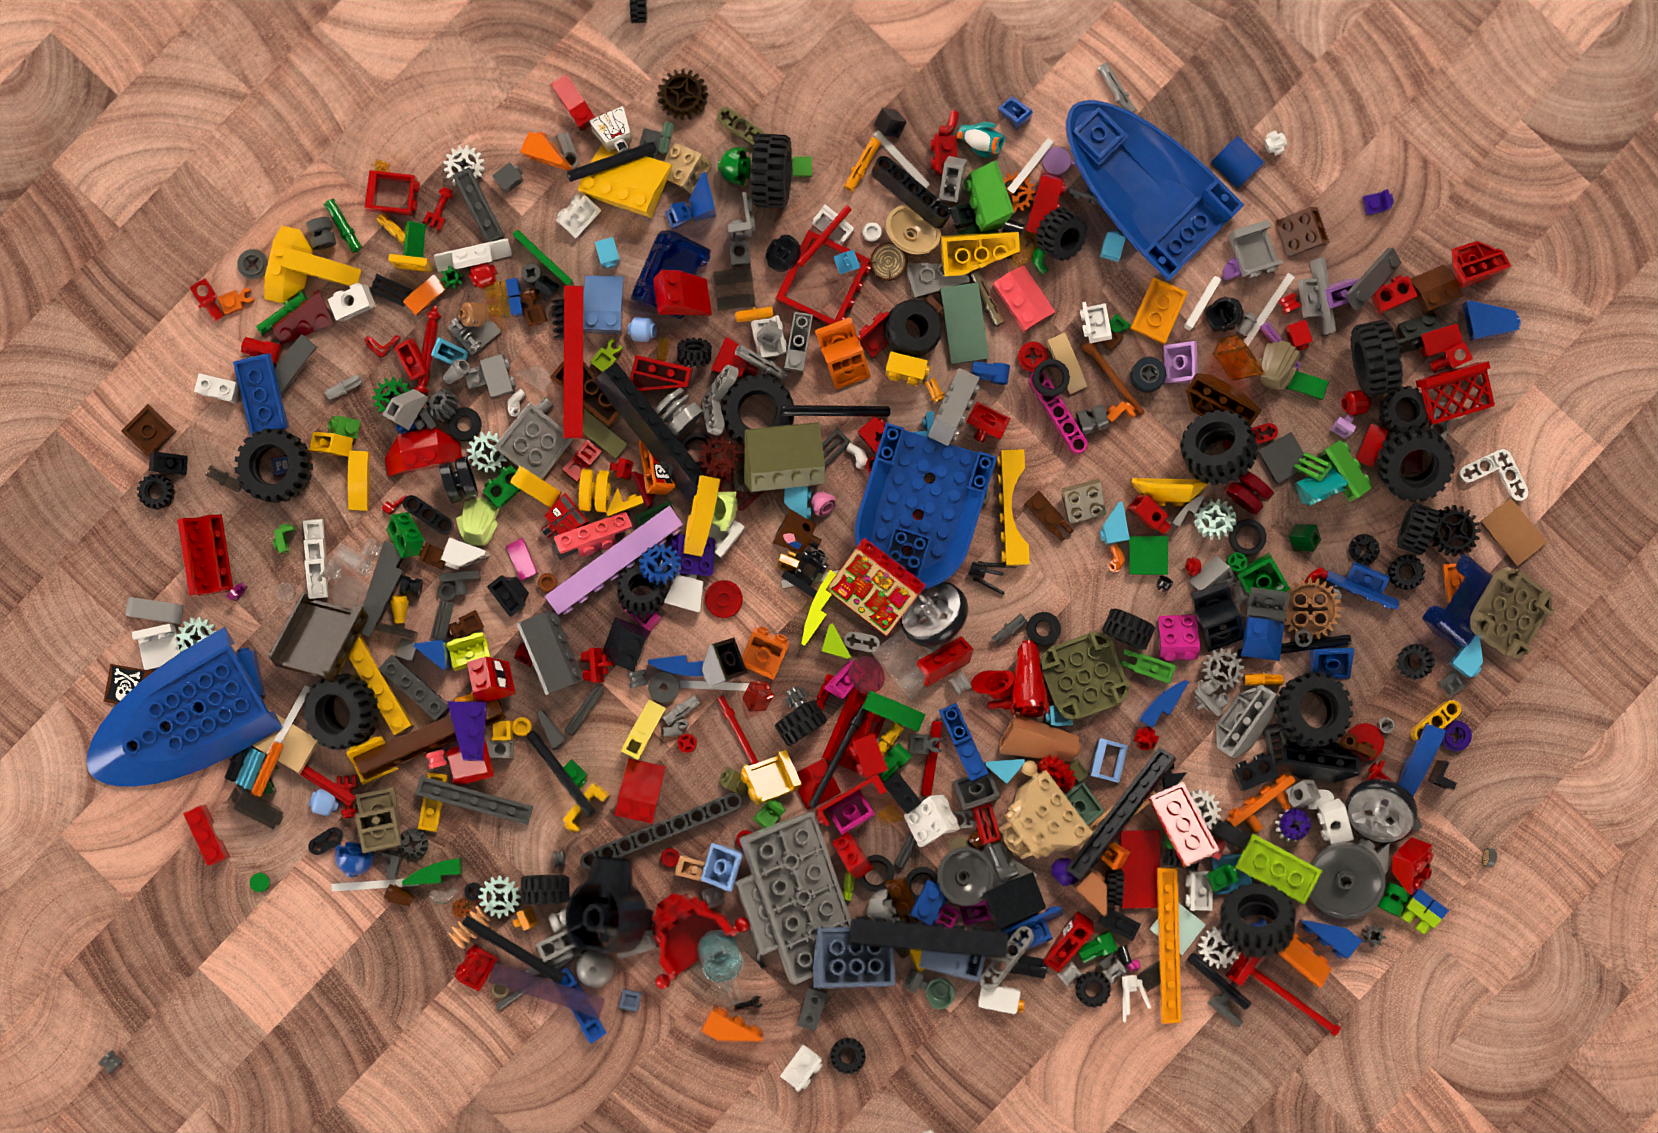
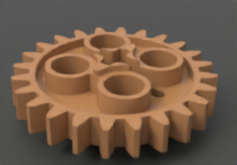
M1309 577L1308 583L1303 578L1300 585L1296 581L1294 582L1295 588L1290 587L1289 590L1290 598L1286 609L1287 620L1284 622V625L1290 624L1289 632L1295 629L1296 634L1298 630L1306 629L1312 634V639L1315 634L1320 639L1321 633L1325 636L1328 635L1327 629L1334 631L1332 624H1339L1335 618L1342 617L1337 611L1342 610L1343 607L1337 606L1342 600L1335 599L1338 592H1331L1333 586L1327 588V581L1323 582L1322 585L1319 584V578L1314 583L1311 577ZM1298 594H1303L1306 597L1304 604L1296 602L1295 598ZM1317 594L1325 596L1326 601L1323 604L1315 601ZM1309 604H1312L1313 607H1328V610L1318 609L1313 610V613H1309V610H1294L1293 608H1307ZM1299 613L1304 614L1307 618L1306 622L1299 623L1296 620V615ZM1318 613H1323L1326 616V621L1319 623L1316 621L1315 616ZM1303 633L1302 639L1306 637V633Z

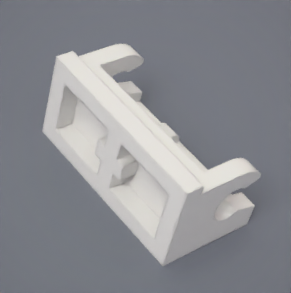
M825 204L814 217L812 224L823 232L838 214ZM843 220L829 238L843 246L854 233V227Z

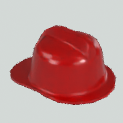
M1009 670L983 671L973 677L971 687L977 693L989 694L994 699L1001 700L1012 695L1015 675Z

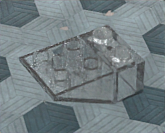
M902 629L872 652L873 656L909 701L927 688L924 685L926 675L916 666L917 661L923 658L924 655L906 637Z

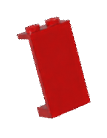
M877 774L871 776L816 809L818 813L815 815L820 824L830 825L822 810L870 782H873L880 795L887 790Z

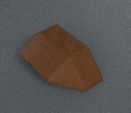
M1196 373L1186 387L1191 411L1200 416H1204V413L1209 411L1213 413L1215 410H1221L1222 412L1228 410L1232 411L1233 414H1240L1251 426L1261 413V409L1244 392L1211 374Z

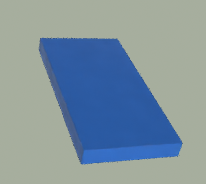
M271 353L233 361L251 436L252 433L256 431L262 432V429L266 428L280 430L289 428Z

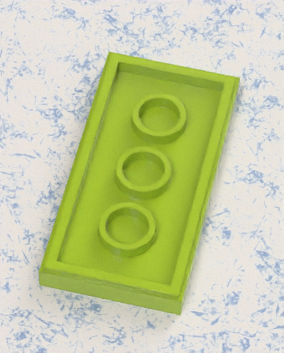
M1253 833L1235 865L1236 869L1270 887L1271 885L1277 887L1278 891L1282 890L1287 896L1305 905L1322 873L1321 869Z

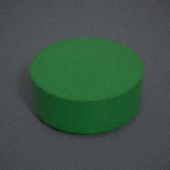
M256 873L250 878V887L255 892H263L270 886V878L265 873Z

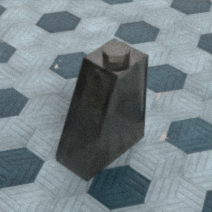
M236 784L227 800L234 810L273 830L276 825H280L284 817L281 808L262 797L253 795L250 790L239 784Z

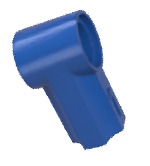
M973 361L971 374L980 377L979 380H987L999 385H1008L1010 365Z

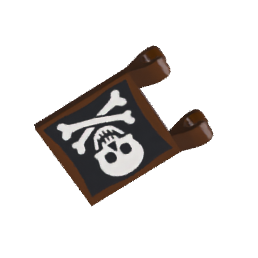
M110 664L103 702L118 704L135 686L154 671Z

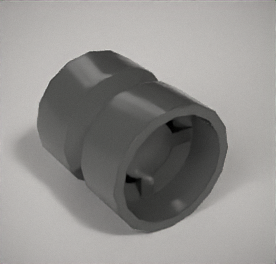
M318 217L306 222L308 233L312 235L310 242L313 250H322L337 244L335 235L331 232L333 227L330 217Z
M1102 404L1092 407L1091 411L1084 409L1076 412L1077 422L1083 435L1093 433L1094 429L1100 431L1109 428L1107 414Z

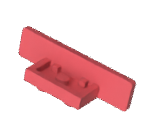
M622 512L554 537V540L561 554L577 548L580 557L589 556L597 551L609 549L616 545L615 534L632 529V524L627 512Z

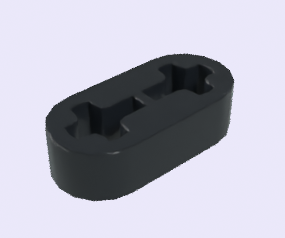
M338 827L327 829L309 842V851L314 855L325 853L343 840V831ZM331 831L334 833L338 832L337 841L335 839L327 840L332 835ZM315 841L317 843H320L322 841L325 842V844L320 847L321 851L313 849V847L315 846Z

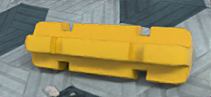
M381 213L376 221L381 226L384 225V228L395 238L397 237L404 244L405 232H402L401 228L392 220H389L384 213Z

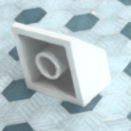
M449 538L441 560L446 562V566L459 570V567L465 569L488 558L491 553Z

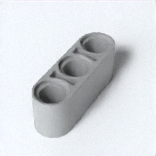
M128 597L125 616L181 624L184 605Z

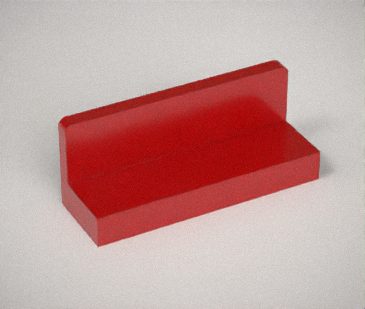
M962 636L917 661L916 666L926 675L924 682L926 687L970 663L973 648Z

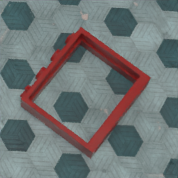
M810 230L807 231L801 244L799 259L809 249L813 240L815 241L820 236L819 234ZM829 239L823 243V245L840 253L850 250ZM855 252L857 260L862 264L835 320L786 297L801 267L797 263L788 270L775 300L800 313L811 314L814 320L827 326L847 319L845 313L847 309L851 310L855 303V299H853L855 292H860L864 284L861 280L864 275L867 276L872 267L869 265L870 259Z

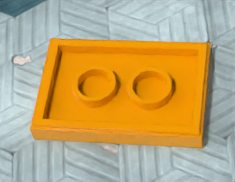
M1153 277L1130 329L1165 345L1188 292Z

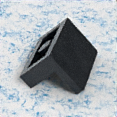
M1437 760L1428 781L1446 790H1454L1457 785L1456 782L1444 777L1450 762Z

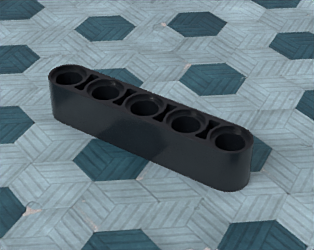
M887 156L878 157L871 170L872 176L932 227L937 229L943 228L951 215L950 208Z

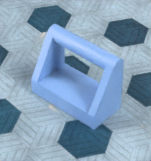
M1098 738L1089 776L1119 783L1128 745ZM1107 744L1120 748L1113 777L1099 774Z

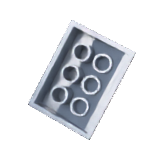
M850 927L817 928L813 964L814 989L895 986L894 948L849 944Z

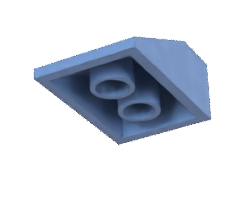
M585 276L584 333H622L623 276Z

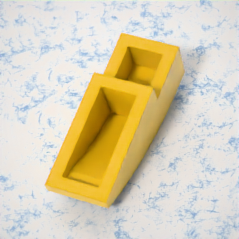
M349 450L348 510L368 511L371 477L369 472L370 452Z

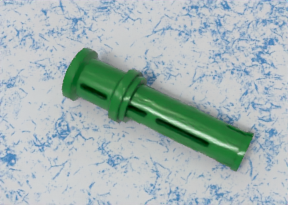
M299 291V295L290 301H285V306L256 325L258 331H261V335L264 336L265 333L273 329L274 324L289 312H293L304 300H307L306 295Z

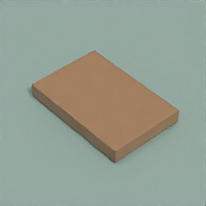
M1512 498L1507 499L1480 521L1515 566H1519L1547 543Z

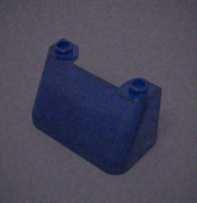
M673 230L660 231L654 240L635 284L631 299L657 310L653 278L661 270H680L695 275L698 267L708 264L711 250ZM668 315L678 320H682L685 315Z
M1462 554L1456 564V569L1465 578L1445 609L1440 606H1432L1422 617V620L1433 634L1458 647L1468 646L1475 637L1470 626V617L1493 577L1471 557Z

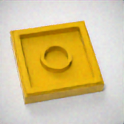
M389 254L388 261L395 268L432 272L433 265L427 258Z

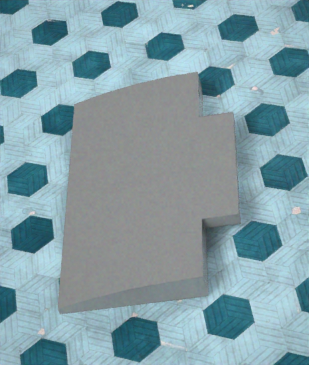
M810 811L739 838L752 875L735 881V885L760 955L778 949L789 983L793 985L813 977L817 928H843L851 926V918L814 811Z

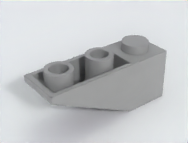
M794 312L784 370L787 372L804 374L813 319L811 314Z

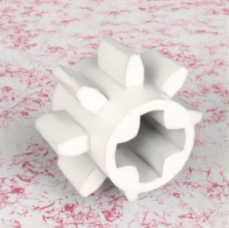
M1275 130L1266 135L1267 139L1264 140V145L1268 153L1274 152L1276 156L1285 151L1284 147L1287 146V140L1283 133L1277 134Z

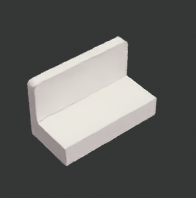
M999 985L994 991H986L980 986L979 1007L1011 1014L1017 1013L1021 992L1019 989Z

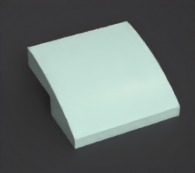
M1178 903L1180 954L1183 955L1206 924ZM1158 919L1150 928L1157 936H1159Z

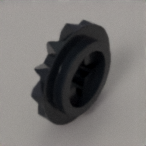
M1360 534L1351 540L1349 554L1355 562L1365 565L1372 563L1378 558L1380 552L1379 542L1376 541L1374 536ZM1369 543L1367 549L1370 553L1365 552L1360 556L1362 549L1359 545L1365 546Z

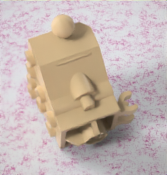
M1026 761L1022 766L1023 773L1032 778L1017 789L1014 803L1008 807L1009 812L1005 815L1007 822L998 828L1001 831V841L1005 842L1013 857L1018 855L1021 860L1031 855H1034L1037 859L1041 856L1047 857L1053 851H1065L1078 844L1082 848L1088 840L1087 837L1092 834V831L1048 772L1045 770L1038 774L1037 765L1033 761Z

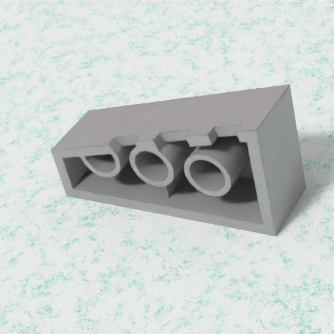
M960 368L958 369L927 437L949 446L951 439L956 440L960 431L956 428L958 424L962 426L967 416L963 413L965 410L969 411L973 400L970 398L972 395L976 396L980 385H977L980 377Z

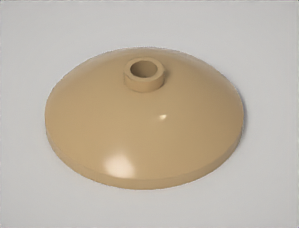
M907 205L894 208L887 217L886 231L889 238L898 248L905 252L926 254L933 251L940 242L941 229L932 227Z

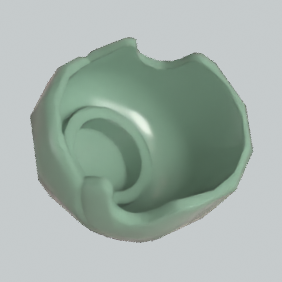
M936 978L928 984L926 998L933 1008L940 1010L948 1008L953 1002L955 989L949 980Z

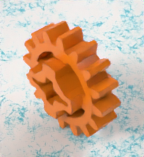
M1017 171L1014 172L1013 176L1008 172L1006 179L1002 177L1004 183L1013 182L1017 177ZM1030 177L1022 182L1025 187L1020 185L1016 189V192H1018L1017 196H1014V193L1007 189L1014 210L1013 214L1016 213L1017 209L1022 213L1024 206L1029 208V202H1034L1032 196L1036 194V191L1031 189L1035 184H1029ZM1027 197V198L1025 199V201H1023L1022 203L1018 204V202H1019V200H1020L1021 198Z

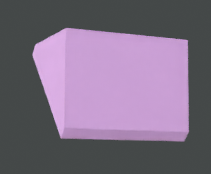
M1197 341L1164 345L1166 384L1190 383L1194 375L1198 373Z

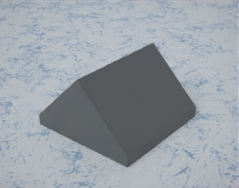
M987 769L989 775L974 782H971L968 776L953 781L962 810H967L1000 798L989 769Z

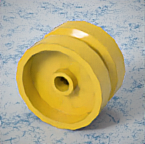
M582 469L579 485V510L590 511L594 500L596 511L607 513L611 495L610 471L599 470L595 482L593 470Z

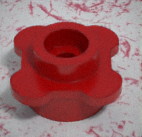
M1195 557L1187 558L1185 564L1189 577L1197 576V574L1201 573V562Z

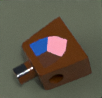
M790 509L778 528L773 543L802 553L807 545L818 549L822 539L813 535L816 527L814 523Z

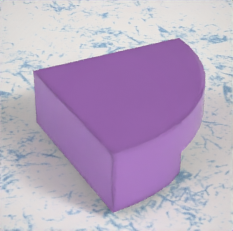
M1236 257L1229 260L1225 265L1222 273L1223 282L1242 275Z

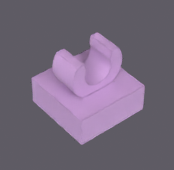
M1349 414L1345 418L1339 417L1330 430L1347 440L1356 428L1355 425L1351 424L1354 417Z

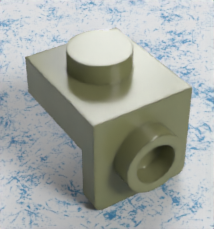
M727 767L722 772L719 784L745 797L749 788L746 783H743L740 773L730 767Z

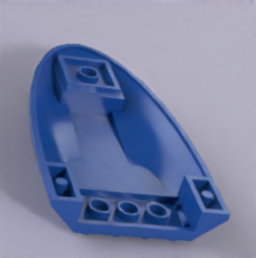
M1097 100L1077 102L1070 108L1066 118L1067 140L1074 161L1087 186L1118 229L1167 281L1244 206L1224 183L1192 153L1168 134L1131 111Z

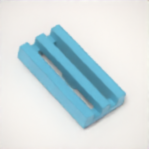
M249 747L243 762L244 765H242L236 779V784L249 790L252 789L265 753Z

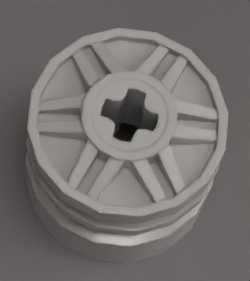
M682 388L667 395L655 410L664 423L670 421L668 428L676 438L685 433L704 412L695 402L688 406L685 405L690 396L687 394L682 397L685 392Z

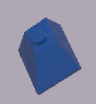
M706 172L701 174L689 199L690 205L687 206L690 216L694 218V222L716 217Z
M1253 617L1245 618L1241 656L1280 661L1284 623Z

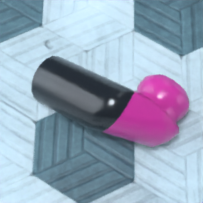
M1127 946L1118 947L1121 961L1128 970L1134 972L1136 969H1140L1138 959L1131 960Z

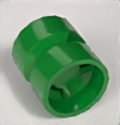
M1388 882L1384 890L1385 896H1382L1377 907L1400 917L1404 910L1403 903L1408 902L1410 894L1404 888ZM1392 894L1400 897L1398 902L1390 898Z

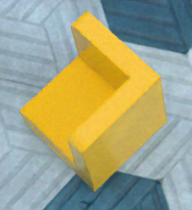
M499 721L493 724V737H491V741L513 740V721Z

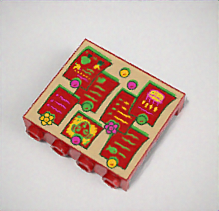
M864 538L842 566L826 591L887 637L926 584Z

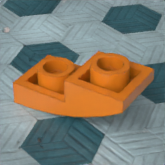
M433 275L414 290L403 303L417 316L429 307L432 301L446 292V288Z

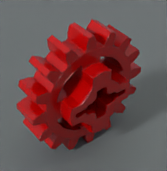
M1049 755L1047 758L1043 757L1037 764L1038 774L1046 770L1063 794H1067L1076 784L1074 782L1076 777L1072 776L1074 771L1069 770L1070 765H1066L1064 759L1059 761L1057 756L1052 758Z

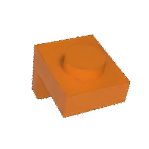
M1123 401L1117 407L1113 405L1106 412L1109 424L1122 412L1132 419L1136 415L1134 412L1135 408L1127 402L1125 404Z

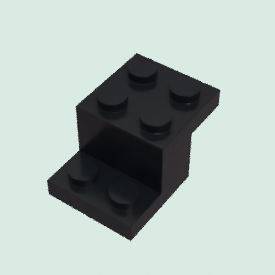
M1227 581L1191 594L1194 615L1204 635L1205 647L1208 652L1243 640L1241 615L1232 600L1230 586Z

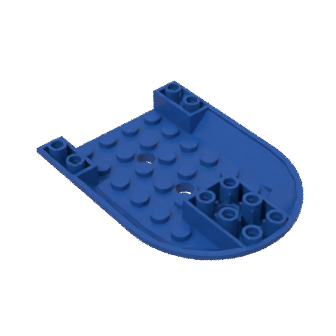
M886 422L856 519V545L858 546L864 538L926 584L923 589L930 588L947 580L963 563L971 544L997 457L980 451L977 453L951 444L947 446L929 437L906 431L903 427ZM927 473H932L935 476V481L931 484L926 483L924 480V476ZM917 509L924 513V517L921 520L913 518V512ZM904 546H909L912 549L911 556L907 557L902 554L901 550Z

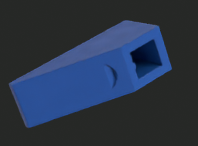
M1304 919L1299 920L1303 924L1301 927L1308 934L1313 932L1317 935L1318 938L1316 940L1325 947L1327 944L1332 947V953L1340 959L1342 957L1349 959L1362 942L1360 938L1347 928Z

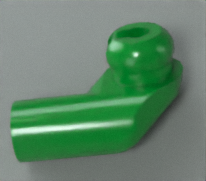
M1037 247L1033 253L1032 263L1039 274L1043 275L1049 271L1043 262L1047 253Z

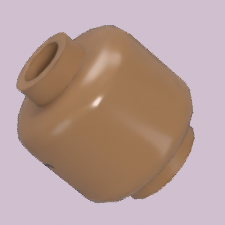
M465 302L458 311V317L464 326L481 327L488 320V310L482 303Z

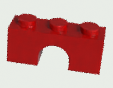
M200 805L183 813L207 866H212L230 857L223 840L217 837L213 829L212 823L214 821L207 805Z

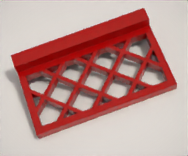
M1489 361L1477 362L1415 381L1417 388L1422 390L1429 425L1495 406L1487 369H1491ZM1478 375H1482L1483 383L1481 387L1475 383ZM1462 380L1469 383L1465 391L1459 387ZM1447 384L1453 388L1450 396L1443 392ZM1472 387L1479 390L1475 398L1469 394ZM1430 389L1437 392L1434 401L1429 396L1428 390ZM1457 391L1463 395L1460 403L1453 399ZM1482 393L1486 395L1488 404H1482L1479 401ZM1441 395L1447 399L1444 408L1438 404ZM1467 398L1473 402L1470 409L1463 406ZM1451 402L1457 406L1454 414L1448 411ZM1435 408L1442 411L1438 419L1434 418L1433 412Z

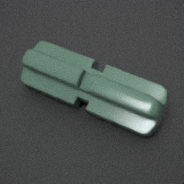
M671 122L664 123L661 134L662 138H660L658 153L663 155L668 154L670 139L674 130V124Z

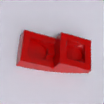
M1370 423L1355 458L1359 462L1373 467L1378 457V451L1382 448V443L1386 439L1389 430Z
M586 440L577 450L575 456L562 469V472L575 483H578L582 469H589L602 451Z

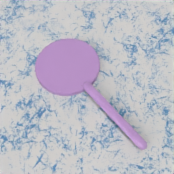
M1061 147L1050 148L1043 156V166L1052 175L1065 173L1070 165L1077 166L1075 162L1071 161L1070 154Z

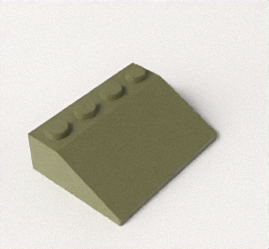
M820 423L745 429L744 484L749 490L755 492L825 484V462Z

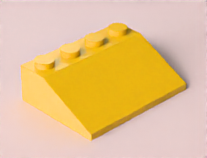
M602 144L590 163L618 154L617 149L607 151ZM644 156L582 178L578 190L589 198L652 218L672 164Z

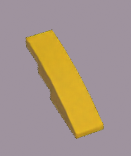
M286 247L280 265L283 268L299 271L306 275L349 287L359 282L361 269Z
M703 475L699 476L697 495L693 499L691 515H688L683 549L684 554L699 557L703 555L713 519L720 479Z

